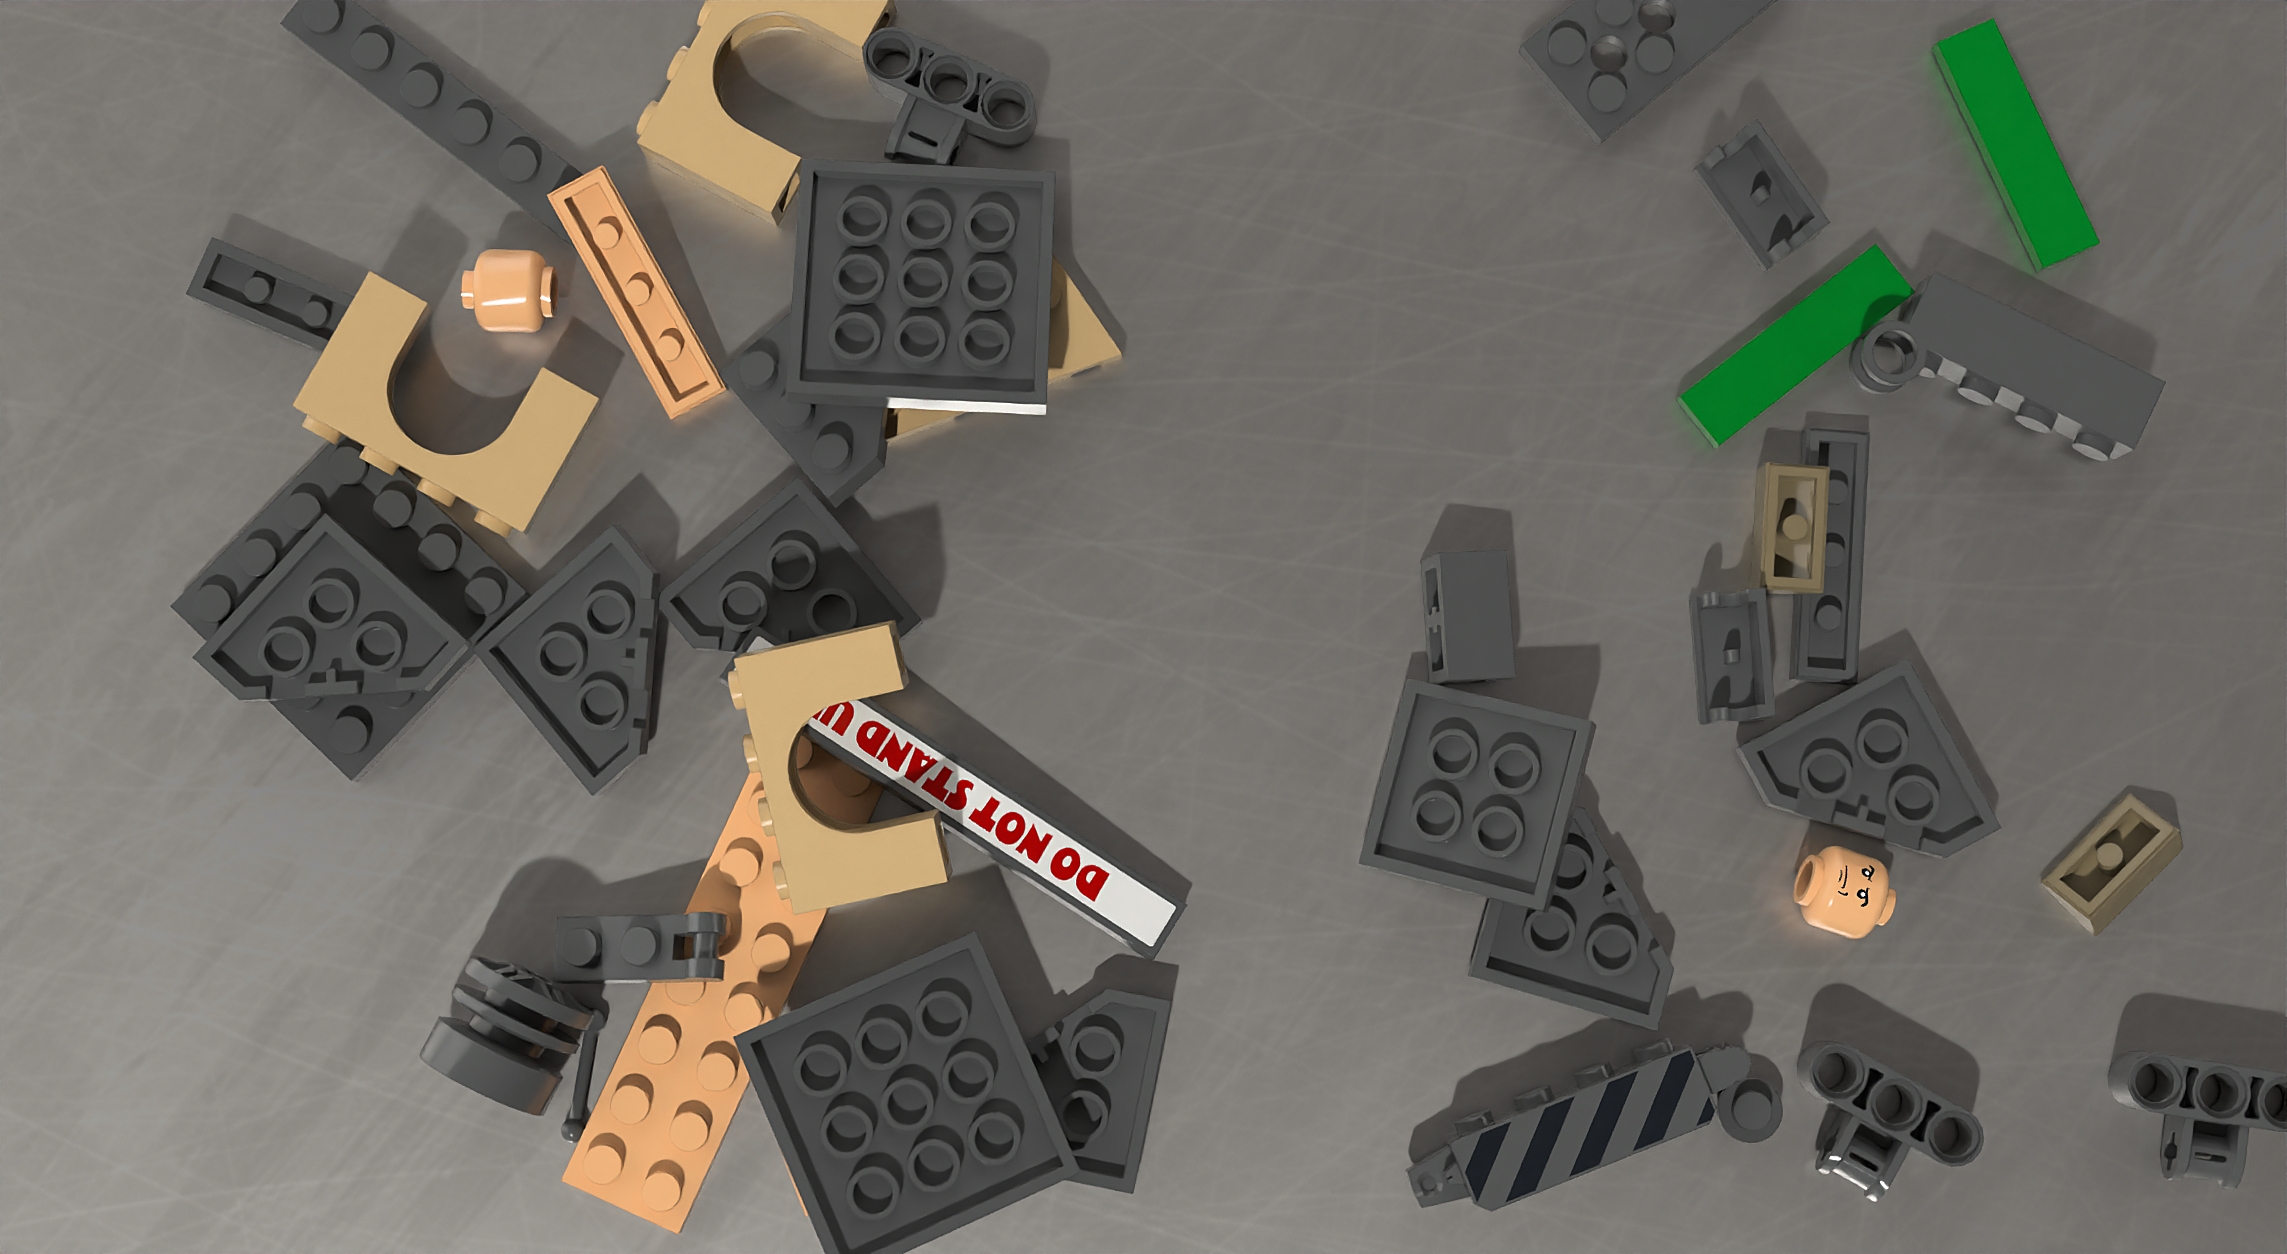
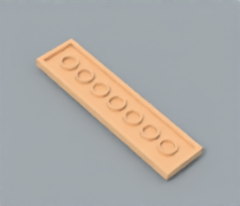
M801 735L797 747V770L800 782L808 797L822 811L836 819L856 824L870 823L885 789ZM760 772L749 773L684 913L713 912L727 915V932L725 936H720L719 959L725 961L724 981L651 984L561 1181L676 1234H680L684 1229L751 1083L733 1037L782 1015L830 908L794 915L790 898L780 899L773 875V862L781 860L775 835L766 837L764 834L758 810V799L766 797ZM685 937L684 960L692 958L693 937Z

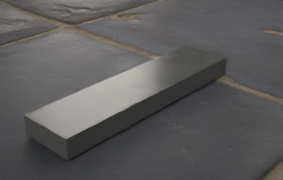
M1806 428L1802 431L1800 465L1830 467L1823 594L1793 595L1789 681L1840 685L1857 684L1870 432Z

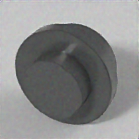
M1748 1077L1747 1079L1743 1078L1741 1083L1735 1081L1734 1086L1724 1089L1718 1098L1717 1117L1724 1131L1736 1140L1746 1143H1757L1766 1140L1776 1132L1782 1121L1783 1106L1780 1096L1770 1084L1761 1079Z

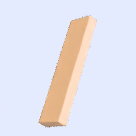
M602 165L547 194L548 199L670 419L673 420L727 391L724 382L606 168Z

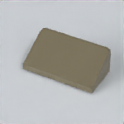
M1766 462L1757 469L1750 589L1765 588L1766 594H1823L1830 467Z
M2129 793L2041 881L2042 886L2084 928L2094 936H2097L2182 851L2183 843L2180 830Z

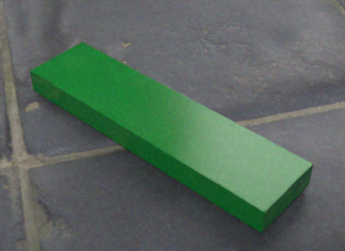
M1994 18L1937 42L1931 48L2036 271L2044 270L2100 244Z
M1875 243L1684 392L1676 401L1716 449L1912 296L1915 291Z

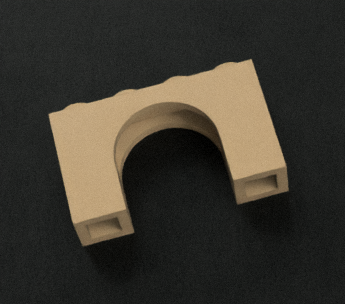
M706 0L697 20V25L701 28L690 48L686 46L681 47L669 66L667 80L671 82L660 102L651 101L640 117L636 130L637 134L640 135L637 141L646 158L778 227L800 188L802 158L742 127L725 112L721 100V83L729 60L744 43L760 34L775 30H792L810 35L864 64L862 55L864 44L871 34L881 28L890 26L897 13L894 0Z
M369 271L292 405L307 415L301 426L335 445L341 435L352 439L364 446L359 456L360 459L391 476H394L399 466L422 478L416 488L417 490L450 508L456 497L476 507L479 511L473 520L505 538L509 537L513 528L527 535L600 407V399L542 367L507 429L488 446L468 454L445 455L429 451L417 445L406 435L398 422L393 403V388L403 361L433 310L427 302Z
M890 620L750 651L734 659L736 670L728 672L730 693L735 708L737 710L746 709L751 734L743 736L745 757L750 772L752 774L761 773L766 797L758 799L760 821L766 837L774 835L776 837L781 860L773 862L775 885L781 900L790 898L793 914L798 915L948 882L953 869L939 809L868 824L841 821L826 814L813 803L800 782L797 770L796 756L799 739L806 724L816 713L839 703L903 690L910 683L896 621Z

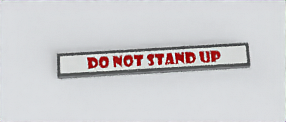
M755 624L720 675L719 682L729 688L728 672L736 670L734 659L739 655L785 643ZM868 697L839 703L819 711L809 720L801 734L919 812L939 809L942 826L1149 961L1155 959L1187 907V904Z

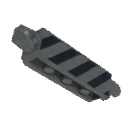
M1669 1037L1651 1042L1633 1051L1637 1060L1633 1063L1613 1070L1610 1061L1599 1063L1575 1073L1573 1076L1577 1085L1553 1094L1550 1085L1542 1086L1515 1097L1514 1102L1517 1109L1493 1118L1490 1109H1486L1455 1121L1454 1126L1457 1133L1443 1138L1446 1144L1445 1147L1405 1170L1408 1182L1421 1208L1467 1198L1481 1208L1491 1212L1709 1125L1717 1108L1712 1094L1734 1086L1735 1081L1741 1083L1743 1078L1747 1079V1074L1752 1072L1750 1070V1066L1753 1065L1750 1062L1752 1057L1747 1055V1050H1742L1741 1046L1738 1045L1735 1047L1734 1044H1715L1714 1048L1709 1046L1694 1052L1691 1045L1680 1043L1673 1046Z

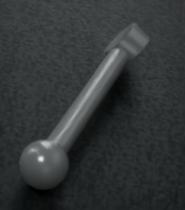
M596 1008L589 1009L594 1013L595 1017L588 1030H583L584 1036L570 1117L561 1127L562 1137L570 1143L579 1142L586 1127L582 1117L596 1036L606 1025L605 1014Z

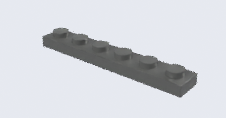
M353 0L297 1L280 23L289 33L576 249L547 194L584 174Z

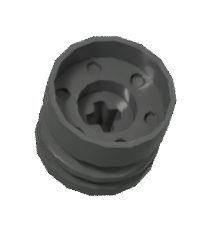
M471 955L464 971L478 982L487 986L486 992L466 985L456 984L452 991L453 997L474 1013L470 1022H466L457 1018L439 1016L419 1056L422 1061L436 1071L474 1092L518 1111L535 1116H544L563 1079L561 1073L553 1065L541 1058L544 1049L548 1048L557 1052L576 1054L580 1044L567 1033L556 1028L558 1022L580 1030H588L595 1015L592 1011L578 1003L564 987L528 968L513 962L493 961L478 955Z

